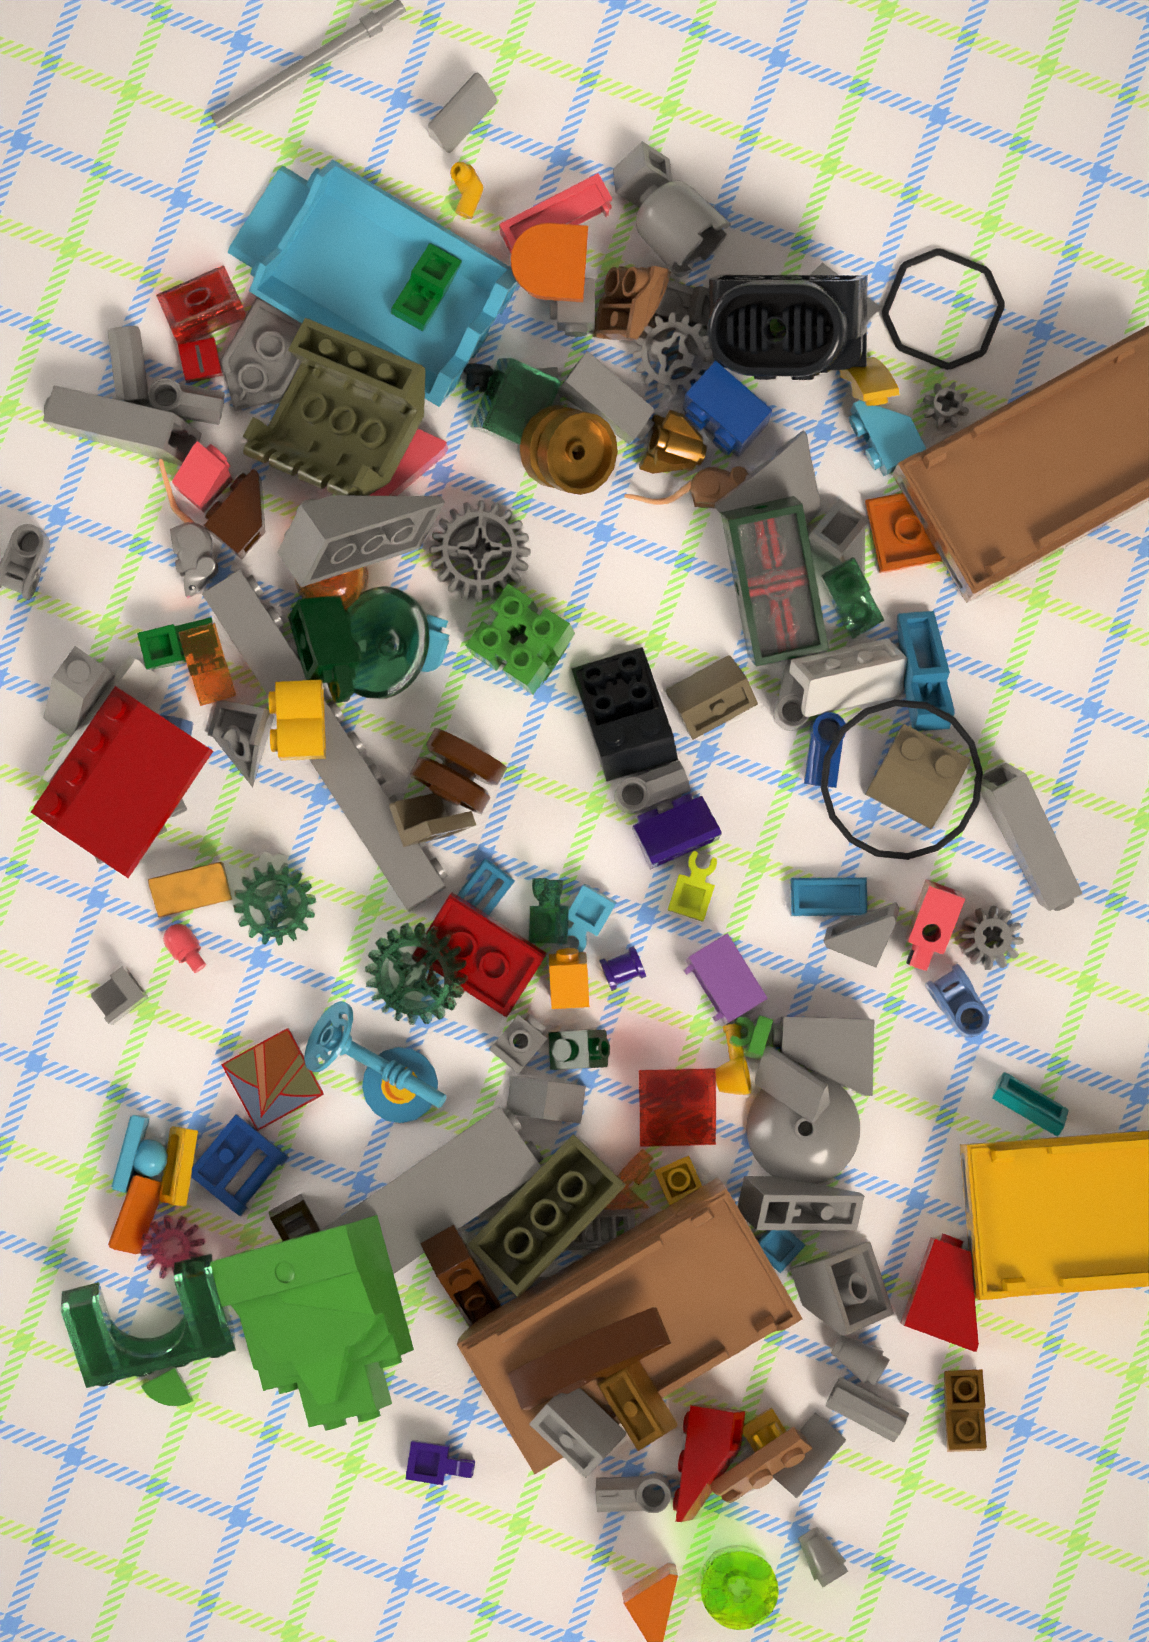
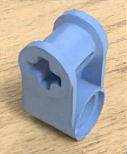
M958 963L952 966L951 972L935 982L929 980L925 983L932 999L939 1009L944 1012L959 1035L965 1038H973L987 1029L989 1013L975 992L969 977ZM953 983H957V986L947 992H943L944 989ZM973 1010L978 1013L980 1025L977 1029L969 1030L962 1025L961 1015L963 1011Z

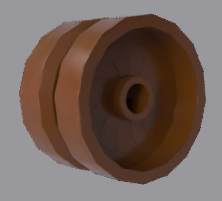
M434 728L426 746L429 752L441 759L443 763L441 764L427 757H418L409 775L444 800L482 815L491 797L486 789L474 782V779L491 786L498 785L507 767L491 755L463 739L439 728Z

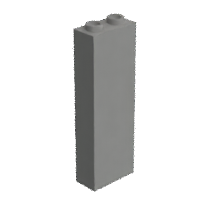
M498 1107L322 1230L378 1215L393 1274H395L424 1253L420 1243L452 1225H455L458 1230L528 1181L541 1168L539 1162L544 1159L532 1141L525 1144L517 1132L522 1126L512 1111L508 1109L506 1112H503Z

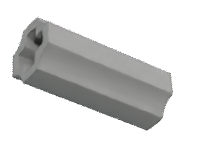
M139 326L115 327L108 330L116 400L137 405L149 403Z
M841 1376L835 1383L825 1405L827 1408L894 1443L901 1434L909 1412Z

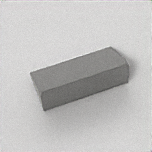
M474 73L428 123L429 137L448 153H451L497 102L495 94L480 73Z
M767 1046L764 1049L755 1076V1084L808 1121H816L830 1105L828 1084L772 1046Z
M816 1412L800 1429V1432L806 1436L813 1449L805 1454V1458L799 1464L790 1468L785 1467L773 1475V1478L796 1499L846 1441L844 1436Z

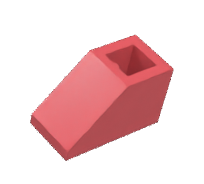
M197 441L176 473L172 484L183 496L204 513L233 481L228 471L231 465L226 461L227 458L212 444L205 448Z

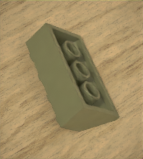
M572 1134L467 1246L519 1298L615 1198L626 1184L580 1139Z

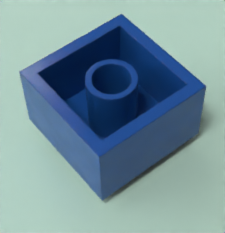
M716 360L687 391L683 404V410L686 412L685 416L698 431L704 428L714 437L712 442L721 452L727 456L732 452L737 458L745 452L768 426L772 414V409Z

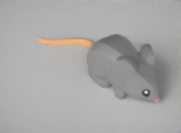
M160 458V470L171 509L184 522L171 528L170 534L173 552L179 558L175 561L176 571L180 573L181 577L184 576L185 596L189 598L201 591L206 583L217 575L219 571L218 564L212 557L213 543L210 533L202 525L195 523L177 506L163 459Z

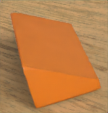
M139 1174L133 1176L110 1237L109 1248L131 1254H139L141 1252L160 1201L161 1181L150 1177H143Z

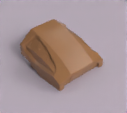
M658 266L648 268L612 267L605 278V295L599 300L593 337L608 340H637L656 312L667 289L672 272L667 268Z

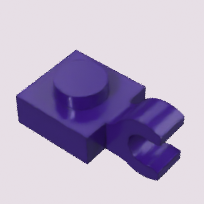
M412 1440L405 1480L444 1485L446 1474L472 1478L476 1460L449 1457L450 1445Z

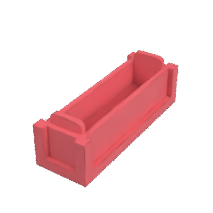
M597 173L500 223V235L511 254L516 240L524 231L532 226L543 223L579 225L601 213L605 217L609 216V210L612 209L610 204L612 197L601 176Z

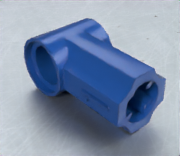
M825 712L811 722L804 784L821 786L824 756L833 740L823 739L818 732V726L822 720L829 719L836 724L838 732L846 723L836 713ZM845 734L831 757L828 787L837 788Z

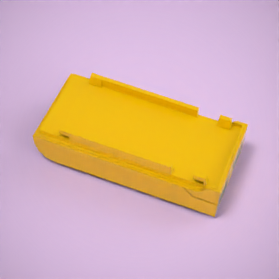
M1149 1130L959 1144L968 1251L971 1252L976 1299L993 1300L1018 1296L1149 1287Z

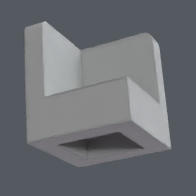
M643 141L613 169L615 193L638 208L642 205L640 202L641 196L652 185L660 187L672 181L670 159Z
M123 966L110 975V980L91 993V998L105 1015L104 1019L109 1025H114L149 998L130 971Z

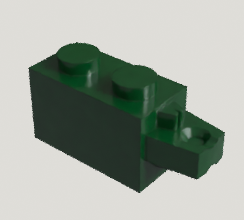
M340 595L298 599L288 616L305 678L306 680H322V683H327L334 703L348 702L355 692L352 680L356 678L355 669L361 661L360 646L357 642H354L350 629V613L348 609H344Z

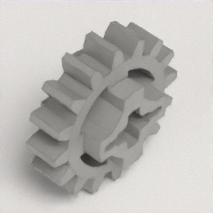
M670 313L668 322L665 323L660 316H656V327L652 328L647 325L644 329L647 334L646 338L639 337L635 340L637 344L642 346L641 351L632 353L633 357L642 359V364L636 368V372L646 370L648 376L645 378L644 383L647 385L654 380L657 381V392L661 393L666 385L670 386L672 395L677 394L679 385H683L686 391H688L692 387L690 381L692 379L697 381L702 376L699 373L701 369L707 370L711 366L705 362L706 356L713 355L711 349H705L704 344L709 341L708 335L701 337L699 334L703 324L698 323L693 327L689 325V315H685L681 322H677L675 313ZM675 328L672 338L663 342L653 339L661 331ZM688 334L694 338L697 344L698 355L691 353L686 344ZM680 336L678 345H680L679 352L684 354L683 359L675 360L667 371L669 356L664 354L665 347H673ZM649 352L658 357L661 364L659 373L653 369L650 363ZM682 366L693 368L687 376L672 379L675 369Z

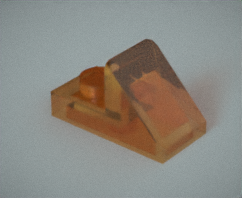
M215 622L179 632L187 667L192 677L200 706L237 696Z
M643 1148L617 1174L626 1186L603 1210L650 1208L628 1187L633 1181L639 1186L654 1170L649 1165L654 1158Z

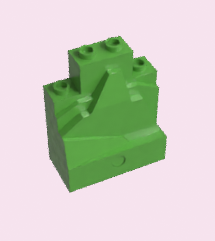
M378 1215L253 1250H246L210 1262L221 1307L231 1305L240 1317L253 1369L258 1370L263 1391L278 1388L279 1394L299 1389L309 1428L323 1424L325 1431L347 1425L346 1418L357 1416L358 1422L368 1421L380 1417L379 1410L392 1404L383 1368L402 1363L401 1355L413 1351L414 1347Z

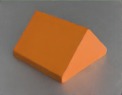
M665 1564L622 1592L623 1604L647 1642H663L678 1578L675 1564Z

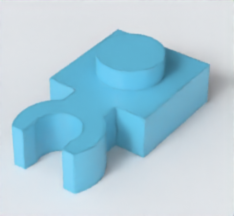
M584 883L564 917L574 924L572 927L562 931L558 937L557 944L562 946L568 936H575L579 941L577 949L579 952H583L588 942L587 932L598 936L617 902Z

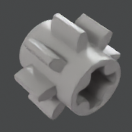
M952 382L949 388L943 389L939 383H936L933 387L935 397L925 395L923 399L925 404L930 405V409L925 413L924 418L933 417L937 421L936 429H940L943 423L950 422L953 428H956L959 424L956 415L967 416L969 413V409L962 406V402L967 398L968 393L959 394L955 390L956 382ZM944 399L950 400L951 408L948 412L942 411L941 403Z

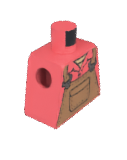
M925 879L905 936L907 942L912 943L906 964L927 971L934 952L944 955L965 902V897L961 891ZM935 924L938 926L934 935L927 936L923 934L926 925Z

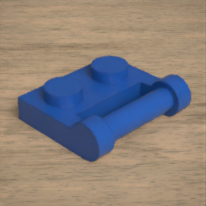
M235 1114L194 1164L191 1177L241 1217L248 1209L246 1204L276 1167L278 1165L283 1166L290 1157L238 1114ZM258 1148L261 1149L267 1156L235 1195L231 1194L225 1188Z

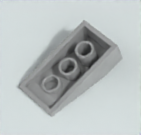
M331 495L318 500L308 499L298 506L296 515L289 529L285 532L284 539L277 553L301 587L420 549L445 501L441 496Z

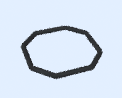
M936 248L904 261L900 265L883 306L882 318L895 347L900 352L942 369L951 370L983 357L987 353L1004 311L1005 301L988 267L944 249ZM938 255L984 273L998 304L980 350L949 363L903 345L889 315L906 269Z

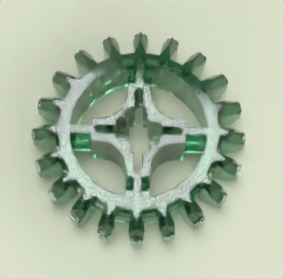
M420 922L415 926L414 933L408 923H404L400 927V933L391 928L386 933L387 939L380 937L375 942L378 950L372 949L368 954L369 959L374 963L368 964L365 967V972L375 977L366 982V987L378 989L371 998L374 1002L380 999L386 1002L381 1008L382 1013H387L391 1008L396 1010L394 1014L395 1021H400L404 1014H407L409 1025H414L419 1016L424 1024H429L432 1021V1014L440 1020L446 1015L445 1008L452 1011L457 1006L454 998H461L464 995L465 991L459 985L465 984L468 976L457 971L465 968L467 965L466 960H455L454 957L460 953L461 948L454 946L452 949H449L447 944L452 938L451 935L447 934L441 940L438 939L439 928L433 926L428 934L425 933L424 923ZM416 946L428 952L424 956L417 957L408 951L403 953L399 948ZM436 959L440 962L444 972L443 987L438 984L440 980L433 971V964ZM389 961L394 964L392 968L399 975V984L396 988L389 976ZM425 962L426 966L421 970L422 973L417 980L414 979L407 985L406 982L411 978L415 967L419 968ZM417 991L425 997L430 995L433 999L416 1001L405 997L408 992Z

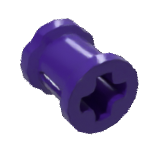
M634 946L629 948L628 953L608 961L605 958L599 960L611 991L616 990L617 985L633 978L640 977L643 979L647 977Z

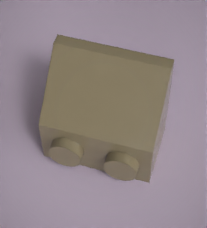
M903 724L898 730L865 795L931 830L953 795L971 759Z

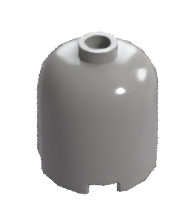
M676 180L667 182L660 187L656 185L649 187L640 198L642 205L636 216V227L641 238L677 277H683L691 273L693 270L688 265L699 256L706 261L726 238L727 233L723 228L727 229L731 226V223L693 187L685 182Z

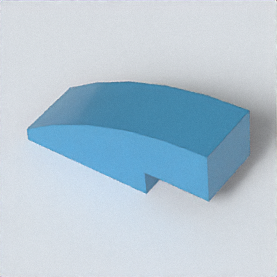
M924 611L897 614L899 650L908 658L903 681L906 700L928 702L954 716L955 709L947 682L950 671L935 612ZM908 708L913 729L917 731L950 729V722L926 709Z

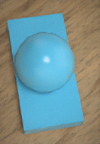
M140 1115L130 1116L111 1186L113 1187L112 1190L127 1193L135 1172L143 1177H153L164 1170L168 1157L166 1149L158 1141L145 1139L150 1118Z

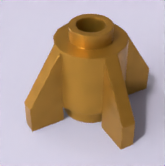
M671 409L666 417L653 415L651 419L655 422L652 426L653 433L649 441L648 451L643 456L639 469L655 474L677 470L692 471L696 465L700 466L706 456L707 445L703 444V436L683 413Z

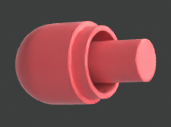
M174 924L167 928L163 936V942L173 958L178 960L179 963L186 962L194 973L202 970L207 964L198 953L201 950L200 942L190 928L183 924Z

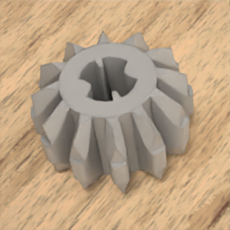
M991 906L987 918L984 910L978 908L975 910L978 922L970 917H966L963 920V923L972 931H960L958 933V938L970 939V944L960 948L961 953H967L971 950L976 952L970 959L972 965H976L984 957L983 966L985 970L992 969L994 958L1000 968H1004L1007 966L1004 954L1012 959H1016L1019 956V953L1010 945H1021L1024 943L1022 937H1012V932L1019 930L1022 926L1019 922L1010 926L1007 925L1012 916L1010 911L1004 912L1000 919H998V907ZM994 929L998 932L995 939L999 944L997 947L996 944L987 947L984 944L987 938L983 935V931L989 932Z

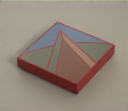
M289 1028L221 1064L257 1131L325 1095L313 1071L306 1067L304 1055Z

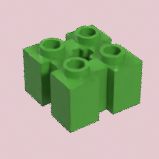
M507 584L491 607L496 615L492 624L488 625L482 621L465 646L472 656L495 671L499 669L501 664L505 665L502 670L508 679L534 695L550 672L545 663L550 653L559 658L574 637L575 632L570 623L547 608H544L540 615L537 614L539 609L533 599ZM525 634L527 641L524 644L518 641L517 645H515L514 639L518 635Z

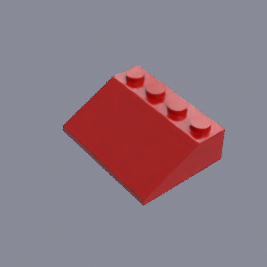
M114 686L31 810V813L129 879L213 753V750L117 686Z

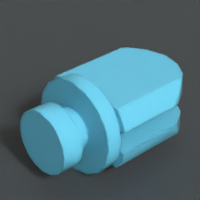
M427 614L425 621L428 622L427 627L417 625L407 654L409 663L421 672L434 671L441 666L450 636L441 632L442 627H447L448 620Z

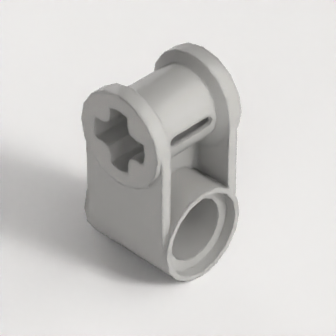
M23 524L13 531L4 556L0 561V588L3 586L19 592L26 600H30L36 591L51 545L47 534L35 525ZM29 534H37L39 538L37 548L32 552H25L22 547L24 538ZM11 575L23 578V581L12 578Z

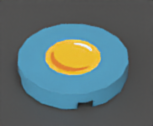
M400 1047L385 1050L379 1054V1056L389 1062L395 1060L398 1062V1065H404L405 1069H411L413 1076L438 1090L435 1068L424 1055L413 1049ZM369 1067L364 1072L362 1089L365 1101L374 1114L384 1120L405 1123L417 1120L430 1110L431 1103L405 1088L399 1090L396 1088V1085L392 1086L389 1081L386 1082L382 1079L380 1073Z

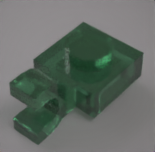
M532 878V891L534 897L539 901V906H530L529 942L532 944H568L569 906L560 905L563 880Z

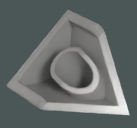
M218 700L207 735L215 739L253 788L274 715L270 714L269 710L265 708Z

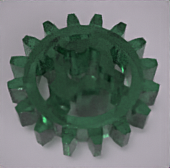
M268 862L267 871L263 873L256 866L253 867L255 877L251 880L243 876L241 881L246 887L245 890L238 889L234 892L235 897L242 900L241 903L233 905L234 912L244 913L237 920L239 926L250 925L247 932L248 937L253 938L260 933L261 941L264 945L268 943L270 937H275L278 946L282 945L283 936L288 935L293 941L297 940L295 933L297 928L303 931L309 929L304 920L305 917H315L314 910L309 908L308 905L316 903V897L313 894H306L312 888L310 881L300 883L302 872L297 869L292 874H289L287 863H283L280 870H275L272 862ZM272 880V884L262 890L256 889L261 884ZM288 884L297 890L300 902L288 896ZM279 892L283 906L277 905L270 915L267 901L273 902ZM249 906H253L254 909L261 911V923L252 916ZM287 918H292L289 923L277 927L278 923Z

